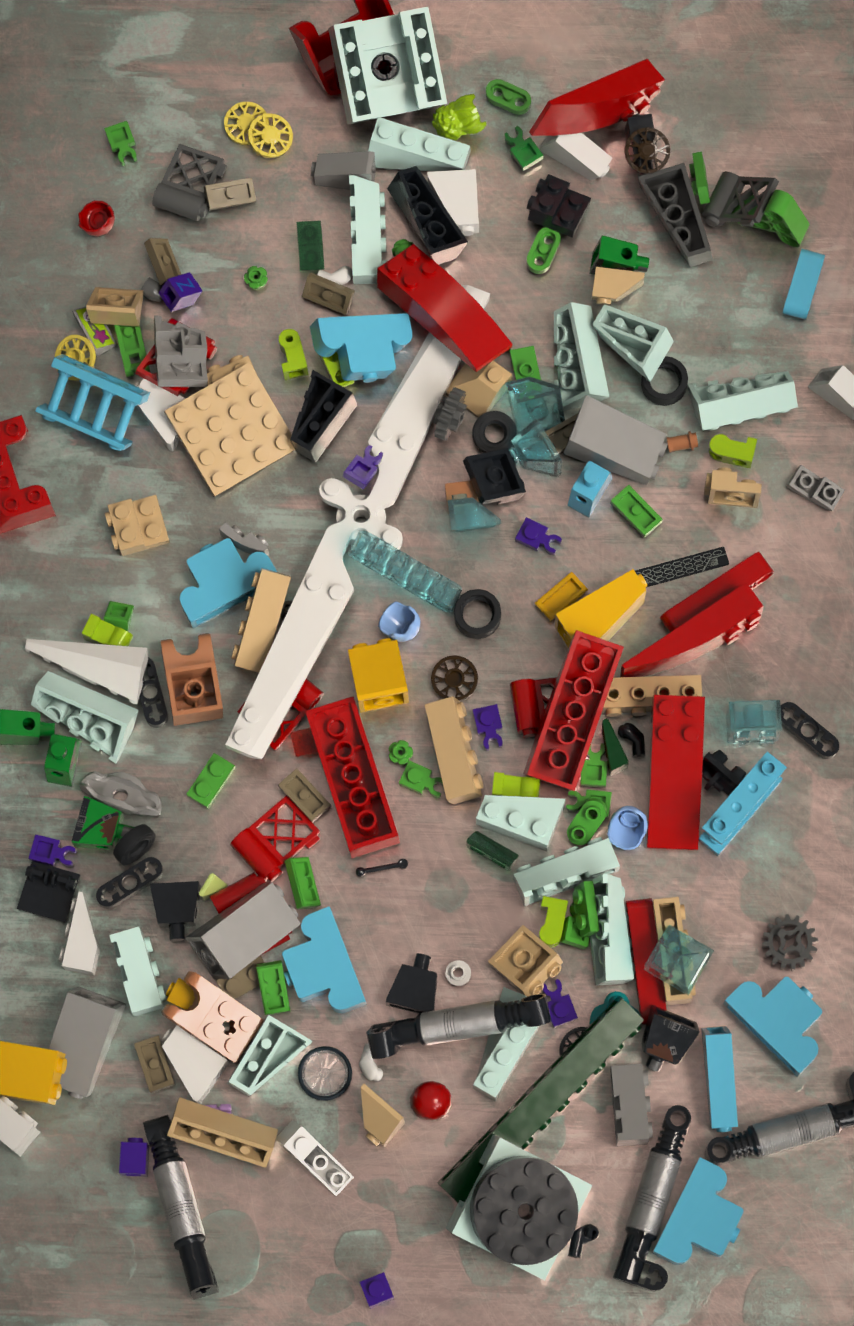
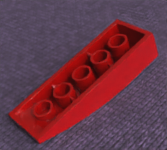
M648 59L642 60L549 100L529 133L532 136L577 134L607 127L620 121L626 122L628 117L636 114L642 115L650 108L651 105L649 103L660 93V87L665 79Z
M415 244L377 268V288L475 372L512 348V342L482 306L447 271Z
M747 582L623 663L620 677H645L697 659L724 643L727 645L733 643L739 638V633L745 629L751 631L760 624L759 620L762 617L763 604Z
M575 630L543 714L523 774L575 791L624 648L623 646Z
M652 696L647 848L698 850L705 697Z
M354 696L305 711L351 858L399 844V836Z

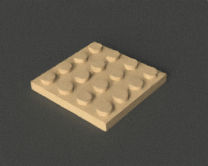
M250 362L164 411L214 497L296 450L290 440L292 436L290 430Z

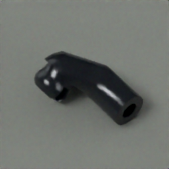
M632 723L620 725L618 734L621 738H628L632 742L633 757H644V734Z
M586 1224L575 1230L571 1237L568 1256L581 1258L583 1245L597 1239L599 1236L598 1228L592 1224Z

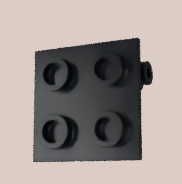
M32 861L31 865L27 866L25 872L27 878L17 909L65 923L80 874Z

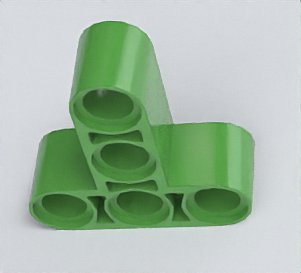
M774 190L760 223H754L753 225L754 228L776 232L782 242L792 247L800 246L810 226L794 198L782 190ZM754 195L744 201L745 205L755 198ZM738 205L737 207H735V208L733 209V211H732L731 214H733V213H735L737 210H739V209L741 208L740 205ZM758 206L751 209L748 214L754 215Z

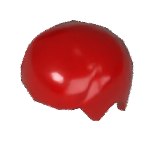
M94 200L86 204L81 212L78 213V226L90 236L100 237L107 234L115 222L112 207L104 201Z
M427 1081L421 1083L414 1088L410 1096L411 1109L419 1118L438 1120L447 1115L452 1105L451 1093L445 1085L439 1082Z

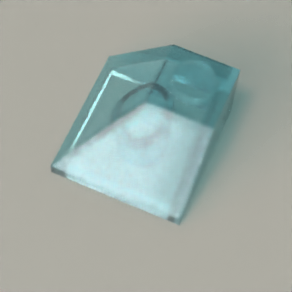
M532 377L506 382L509 405L518 438L547 431L565 421L561 392L558 385Z
M535 419L511 440L510 454L514 458L515 463L520 462L523 469L558 477L561 475L562 459L538 419Z
M467 494L452 495V500L447 501L450 532L499 527L501 525L500 518L473 497L467 498Z
M669 925L645 963L644 970L689 995L714 950Z

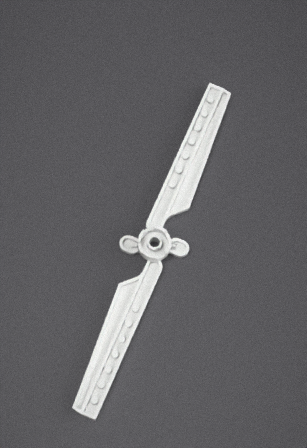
M461 285L485 310L490 299V293L470 285ZM430 332L368 440V446H372L371 453L373 457L383 452L382 461L377 465L379 476L370 495L353 496L347 483L334 478L324 480L319 487L321 500L328 505L338 508L336 515L337 523L329 526L325 531L225 744L227 749L249 758L263 759L354 592V587L343 563V556L348 545L363 548V545L372 543L376 549L385 553H395L402 547V533L397 528L386 524L384 509L396 502L435 418L437 407L445 396L461 361L457 355ZM358 517H365L366 519H368L366 522L358 523L355 521V519H357Z

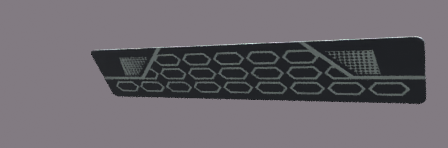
M719 547L635 570L637 575L641 574L647 583V587L729 565V560L725 548Z

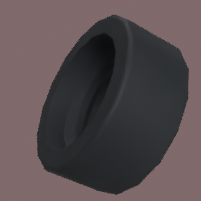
M665 356L658 369H671L678 375L679 385L675 391L668 394L658 393L651 387L650 382L643 375L641 379L642 391L646 398L654 404L662 406L672 405L681 400L686 393L688 374L684 365L673 357Z
M482 589L469 590L462 594L456 601L454 608V619L457 628L465 636L474 639L486 638L493 634L499 627L501 620L500 603L496 597ZM474 600L484 601L492 609L491 621L481 628L471 627L463 619L465 606Z

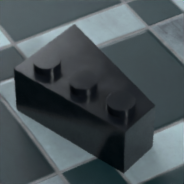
M312 370L311 382L308 391L305 392L301 412L299 411L290 440L298 453L316 463L358 404L351 391Z

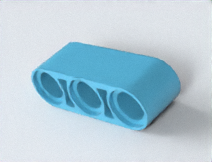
M801 249L783 314L806 320L824 262V254Z

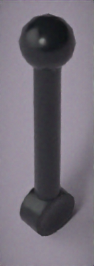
M400 859L397 863L365 869L358 867L356 875L362 877L366 873L398 867L406 869L408 861Z

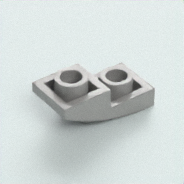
M802 465L797 468L786 486L805 499L830 511L834 510L845 491L828 478H820Z
M226 522L219 528L220 535L224 539H231L236 548L249 554L263 552L268 556L270 555L267 547L269 544L261 535L255 536L250 531L243 538L244 534L237 526L233 525L231 527Z

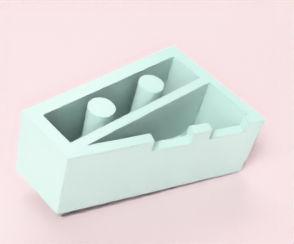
M606 304L603 305L593 322L599 337L651 382L674 342L667 328Z
M485 795L476 817V825L547 851L565 807L566 799Z
M140 927L109 935L111 943H113L117 964L121 970L124 988L134 1017L163 1009L162 1001L167 1000L163 985L158 986L156 977L160 976L157 962H151L149 952L153 951L150 937H145Z
M268 1015L227 1084L245 1095L251 1096L313 1041Z

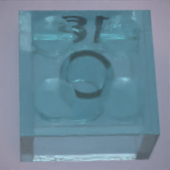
M780 700L729 702L726 712L727 742L734 743V746L739 747L747 746L749 742H759V745L763 746L773 745L774 741L779 740L782 731Z

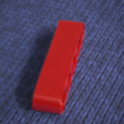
M756 552L661 615L660 620L668 631L672 632L747 582L750 588L753 589L771 577L774 571L762 554Z
M652 898L626 901L640 1016L644 1019L641 1023L642 1025L647 1023L652 1005L667 1010Z

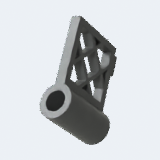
M179 144L162 182L158 184L155 190L152 205L199 221L201 217L205 218L208 212L205 192L194 190L191 184L204 180L206 185L215 184L217 178L222 179L227 165L224 164V159ZM185 153L192 156L194 161L182 165L179 159L181 154ZM211 162L216 164L214 170L204 173L201 164ZM197 166L201 175L189 179L185 170ZM180 172L185 181L180 183L169 181L172 175Z
M722 172L711 194L710 203H707L702 213L704 221L712 227L724 225L725 222H740L742 226L753 227L754 223H760L766 206L779 181L776 178L744 177L732 172ZM745 185L751 186V188L741 194ZM767 185L766 190L759 195L758 191ZM754 194L755 198L745 205L744 201ZM740 205L741 208L737 210L735 213L731 214L733 209ZM758 206L754 215L748 214L751 209Z

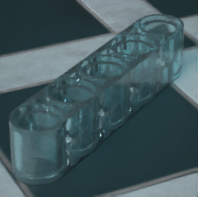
M359 531L348 553L357 562L442 611L452 612L462 592V587L369 532Z

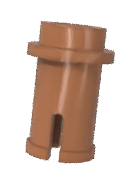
M688 431V434L667 437L669 453L690 448L693 451L694 448L698 447L696 433H691V431Z

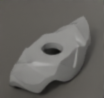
M93 771L87 774L79 784L80 789L88 796L122 813L152 816L161 814L162 805L158 794L146 789L139 779L130 774L114 772L106 775ZM118 791H122L128 797L126 800L120 801L115 799L113 795Z

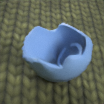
M395 601L383 612L379 619L378 627L392 640L405 642L412 640L417 635L421 622L414 608Z
M624 806L618 809L612 815L608 825L607 835L610 842L623 850H632L638 847L648 829L647 817L634 806Z

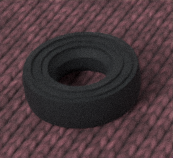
M489 411L482 414L476 420L472 429L473 441L476 447L483 453L505 448L510 449L515 443L517 436L514 421L507 414L500 411ZM498 424L503 428L504 437L501 441L493 443L487 440L485 429L488 425Z
M146 824L134 827L119 840L114 848L113 855L122 865L132 864L151 848L156 838L154 831Z

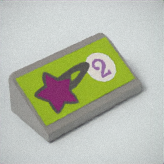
M86 307L72 311L85 337L93 344L96 357L118 346L107 324H94L90 322Z

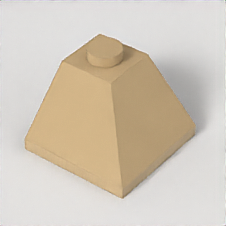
M596 267L592 300H597L596 303L600 305H611V302L620 301L644 285L645 273Z
M494 360L477 372L465 364L452 379L446 394L449 396L450 391L455 387L466 391L464 404L467 405L466 409L479 418L482 414L489 412L512 385V374Z
M363 1084L361 1086L364 1129L368 1133L365 1137L375 1146L381 1144L385 1147L404 1126V1117L367 1085Z

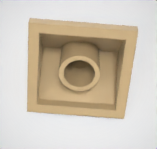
M95 287L86 305L90 322L94 324L139 327L143 290Z

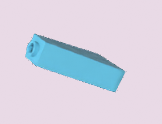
M727 1026L701 1028L710 1126L712 1129L716 1128L717 1132L732 1131V1127H738L732 1034Z

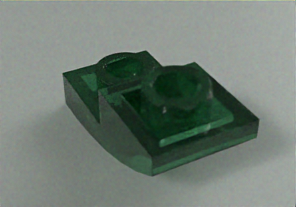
M321 221L296 222L299 271L324 269Z

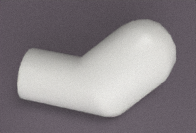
M343 266L332 274L319 270L317 275L344 285L351 280L352 269L349 266Z
M365 1043L359 1067L366 1079L375 1082L380 1081L383 1077V1071L373 1061L369 1044Z

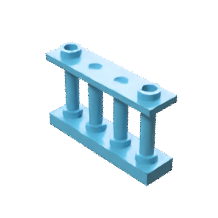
M64 354L54 357L51 367L58 369L59 376L49 405L44 403L38 406L36 412L42 414V418L48 421L61 422L108 443V446L114 450L121 451L130 447L133 441L124 438L135 406L148 401L150 392ZM74 376L80 379L81 386L71 414L58 409L68 378ZM95 385L102 388L103 396L92 424L80 419L90 387ZM118 395L124 398L126 403L116 431L112 433L103 429L102 425L112 397Z
M767 751L702 827V830L705 832L699 837V841L719 856L782 782L783 778L780 776L787 767Z

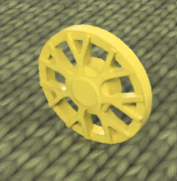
M253 102L235 104L227 111L224 118V128L227 136L237 144L250 145L249 141L245 140L244 134H248L249 127L255 117L267 114L260 105ZM248 107L255 108L253 114L247 113ZM239 108H241V110H242L243 113H244V114H241L240 116H238V115L234 112L235 110H237V109H239ZM229 118L237 119V124H228ZM267 118L265 122L269 126V119ZM256 123V124L254 125V127H253V128H256V126H259V127L263 128V127H262L260 124H258V123ZM238 128L241 133L235 137L231 133ZM260 135L256 138L252 137L254 143L261 141Z
M272 113L262 114L255 118L249 127V144L260 156L266 158L280 157L288 151L292 144L293 132L291 126L279 115ZM271 118L273 125L267 126L265 119ZM279 122L285 126L282 130H278L275 127ZM256 123L263 127L262 132L253 128ZM280 134L288 135V141L280 139ZM260 135L261 141L254 143L252 137ZM277 143L283 148L280 152H277L274 147ZM263 144L270 146L269 153L261 150Z
M70 335L64 338L57 346L55 357L61 355L62 351H66V356L94 367L96 359L95 349L91 341L86 337ZM71 340L74 344L73 348H70L68 342ZM81 340L85 342L82 350L79 349ZM87 351L90 352L89 358H85L84 353ZM74 376L68 378V380L72 381L80 380Z

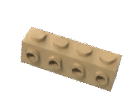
M261 568L260 573L255 572L251 585L255 587L253 597L248 596L245 611L249 612L247 620L241 621L238 635H241L242 638L240 645H234L231 659L235 660V666L260 672L274 640L291 579L290 575Z
M701 675L613 678L602 713H606V716L609 717L621 716V713L643 716L647 712H652L653 695L702 696Z
M452 696L425 704L446 800L452 804H458L482 797L481 788H483V781L480 774L476 772L475 765L478 764L475 751L471 750L469 741L472 740L470 728L465 725L464 717L467 716L463 702Z
M679 897L654 899L653 909L666 1006L691 1003L692 996L696 995L694 980H690L688 971L692 970L691 955H686L685 945H689L687 929L683 930L682 920H686L684 904L680 905Z
M179 1097L167 1136L266 1168L274 1148L278 1129Z

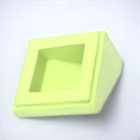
M211 873L201 888L199 896L201 900L206 901L210 899L209 896L228 885Z

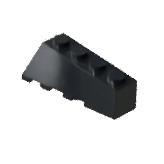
M417 166L398 171L387 190L425 244L429 256L438 265L456 259L468 243L467 239Z

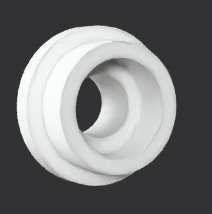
M453 961L446 968V978L454 986H463L471 978V969L464 961ZM455 969H461L463 975L456 977L453 972Z

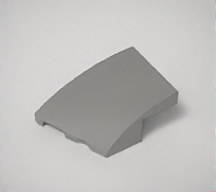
M154 315L158 387H207V342L205 331L189 328L179 322L173 325L162 321L161 316Z

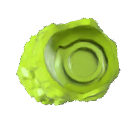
M474 94L461 96L455 102L452 101L448 105H442L436 109L435 113H433L434 120L432 125L436 129L438 136L455 141L462 135L476 134L484 130V127L487 126L486 121H480L478 110L473 104Z

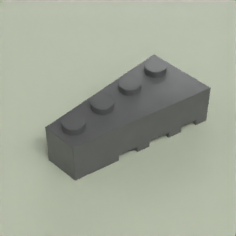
M685 163L639 176L638 181L641 190L688 266L693 267L713 261L710 245Z

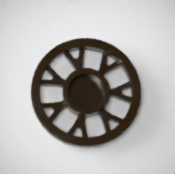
M646 127L638 129L626 141L624 149L625 158L628 164L637 172L644 174L657 172L666 165L670 157L669 141L661 131L655 128ZM647 132L655 133L653 142L647 141ZM637 134L644 141L640 145L633 139ZM662 139L665 146L657 149L655 143ZM629 147H637L638 154L629 155ZM657 152L665 154L663 161L655 157ZM638 157L644 160L640 168L634 164ZM653 159L656 168L649 170L647 161Z
M447 656L441 659L432 670V687L435 693L442 699L449 697L448 691L450 688L456 689L455 698L463 701L469 698L477 688V670L471 661L462 656ZM454 660L455 668L448 670L446 662ZM463 662L469 666L464 673L459 669ZM438 669L446 672L445 678L436 676ZM474 675V682H465L464 676ZM445 682L447 687L439 691L436 685ZM463 685L470 690L465 695L459 690Z

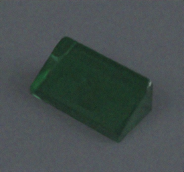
M478 831L472 833L466 841L467 848L507 871H511L519 857L515 852Z

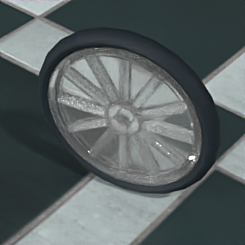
M328 1046L317 1047L310 1050L302 1058L298 1067V1080L301 1088L310 1097L322 1101L333 1100L341 1096L349 1087L352 1080V1067L349 1059L340 1050Z

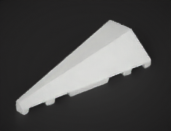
M36 639L26 640V652L29 653L31 651L38 654L48 663L52 661L62 666L63 670L87 682L106 687L110 690V693L116 696L120 694L128 698L133 704L138 703L143 686L142 679L148 662L147 648Z

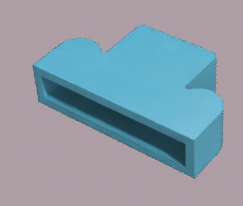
M407 313L317 318L310 326L314 350L322 357H330L337 352L342 379L345 381L363 380V382L369 383L387 378L396 369L394 353L400 352L412 339L410 318Z
M229 538L215 545L208 544L202 547L199 553L187 559L189 571L196 581L198 588L190 586L182 591L180 594L182 609L192 628H195L243 603L248 599V596L253 597L255 587L251 585L255 572L260 573L261 568L277 571L268 555L263 552L252 553L248 556L247 562L244 563Z
M330 906L308 914L301 923L302 933L308 942L282 952L288 971L284 972L288 986L294 985L300 1002L329 993V1004L337 1013L343 1014L366 1006L365 997Z
M784 977L765 997H762V990L758 984L751 981L744 982L724 1001V1005L797 1077L817 1056L818 1044L811 1037H803L802 1035L819 1019L822 1009L812 1000L813 995L804 986L799 988L789 977Z
M701 1157L699 1158L653 1254L672 1264L682 1265L691 1257L692 1245L716 1257H721L729 1241L734 1244L741 1230L737 1228V1225L744 1211L743 1208L716 1195L724 1189L727 1183V1175L722 1168Z

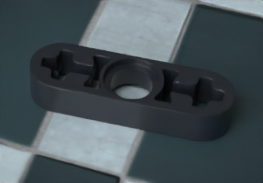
M148 657L147 667L151 666V668L147 669L149 679L155 677V680L145 681L143 676L142 681L144 682L140 693V700L147 723L153 728H160L167 723L168 712L155 664ZM146 687H156L157 695L154 698H146L143 695ZM155 703L158 712L163 713L159 721L150 718L153 715L151 705Z
M786 702L779 707L777 720L782 726L821 758L831 759L836 756L839 750V741L834 735L795 703ZM783 710L787 712L793 710V717L797 721L800 717L803 718L797 728L793 727L796 721L789 717L787 720L783 718L785 714ZM803 725H812L815 728V734L812 737L804 736L801 733ZM819 733L823 734V736H821L820 740L823 741L825 744L829 743L830 741L833 744V751L827 750L826 752H824L822 750L824 745L820 741H817L816 745L812 742H814L818 738Z
M154 857L145 858L100 886L96 892V899L100 906L106 909L114 908L159 880L163 875L161 862ZM151 863L152 866L157 865L158 867L155 869L156 874H145L143 877L146 881L142 883L136 871L140 870V873L143 874L148 870V864ZM128 876H133L137 879L136 887L131 890L123 887V880ZM118 883L124 895L120 896L119 892L112 895L113 901H102L101 899L104 898L103 893L105 891L109 893L116 891L117 889L114 885Z

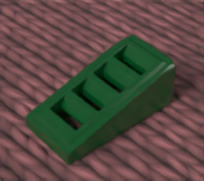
M606 718L602 720L601 730L610 776L628 769L629 761L609 719Z

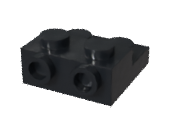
M548 174L545 180H539L535 191L538 193L537 196L532 195L528 201L527 209L530 210L528 220L573 238L590 205L591 198L570 190V182Z
M508 448L467 456L463 460L480 505L493 502L499 505L517 501L526 493L525 484L520 478L515 460Z

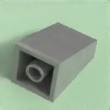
M585 396L564 454L586 463L591 461L610 472L647 485L650 478L655 479L659 469V465L656 464L658 456L663 457L668 443L664 442L665 433L600 401Z
M273 882L263 883L185 937L213 979L232 978L301 924L297 919V911L293 906L286 903L283 898L284 893L277 884H273Z
M77 987L67 992L49 1046L50 1050L66 1054L67 1067L65 1073L61 1075L60 1084L62 1089L69 1091L68 1094L78 1099H83V1096L88 1097L92 1094L126 1003L82 987Z

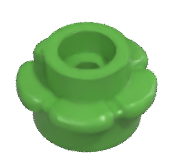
M406 239L397 241L392 248L393 256L398 255L414 243Z
M252 266L244 274V281L250 288L260 289L268 281L266 277L267 271L263 267L257 268V266Z
M399 740L397 743L393 742L389 746V759L393 763L406 764L413 756L412 747H409V743L404 740ZM399 750H402L403 753H402V754H398V751H399Z

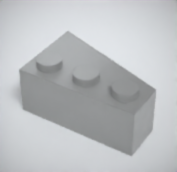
M642 1064L611 1066L616 1147L647 1145L649 1139L653 1138L652 1122H648L647 1112H651L650 1096H645L644 1087L649 1086L648 1071L643 1070Z

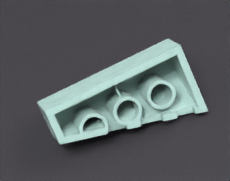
M378 117L368 151L375 154L376 168L404 170L417 166L420 171L434 172L465 170L471 148L470 145Z
M349 175L353 284H377V268L387 262V260H382V252H386V237L381 238V230L386 229L385 215H381L380 207H385V192H380L379 183L355 175Z
M570 302L554 311V343H557L554 366H558V380H554V390L558 391V402H554L556 412L581 408L585 396L600 402L609 398L597 333L593 326L592 308L589 305Z
M788 371L756 375L755 380L743 377L733 378L731 383L719 384L718 380L708 381V386L697 387L696 383L687 384L695 415L702 431L716 430L720 426L736 425L744 420L752 418L761 419L769 414L777 412L786 413L793 408H798L794 380Z
M49 671L36 684L31 702L33 707L56 723L62 722L70 729L69 732L76 737L80 735L88 740L92 748L97 751L102 750L110 756L109 759L115 764L118 762L133 731L138 714V709Z
M602 837L595 838L588 842V846L581 849L575 846L565 850V855L555 858L554 855L540 860L541 864L531 867V864L518 868L516 870L517 873L513 874V879L524 907L541 901L543 896L552 897L573 889L583 881H591L602 874L618 872L620 865L609 838L602 840Z
M602 874L591 880L594 885L600 929L599 932L590 936L596 986L625 984L633 980L635 974V965L631 960L630 952L632 941L630 936H628L627 929L629 919L624 907L625 889L621 884V878L610 874Z
M503 987L500 1001L503 1003L507 1002L508 1004L511 1001H521V999L527 996ZM511 1026L505 1032L489 1035L473 1089L496 1102L540 1026Z

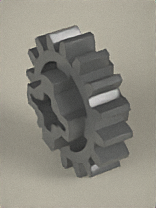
M455 387L450 391L449 397H443L437 407L433 421L434 424H437L434 437L447 441L452 431L457 432L460 424L463 422L467 405L464 404L466 391Z
M786 914L784 921L777 917L775 918V926L770 923L768 924L767 928L770 933H763L762 937L768 941L762 943V948H768L764 956L766 958L773 957L772 965L779 962L781 963L780 970H784L785 966L789 965L790 970L794 971L796 964L800 968H804V960L812 961L813 957L809 953L817 952V948L812 946V944L817 943L818 938L811 936L815 932V928L807 929L808 920L800 923L798 915H796L794 920H790L789 914ZM783 927H795V929L786 931ZM803 934L807 941V948L801 942ZM797 935L794 944L783 951L786 940H790ZM773 937L778 941L779 949L775 951L773 946ZM786 955H795L798 958L787 959L784 957Z

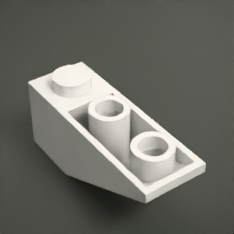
M78 892V897L72 900L70 912L74 914L72 923L68 922L66 926L65 937L68 940L66 948L62 947L59 962L62 963L64 970L95 976L100 949L86 897L83 892Z
M294 1120L276 1137V1140L335 1196L354 1178L321 1144Z

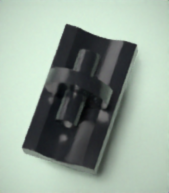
M721 750L713 754L708 752L703 758L702 777L708 782L704 789L710 791L714 787L719 793L724 791L729 796L743 780L746 772L739 766H735L731 771L724 766L728 758Z

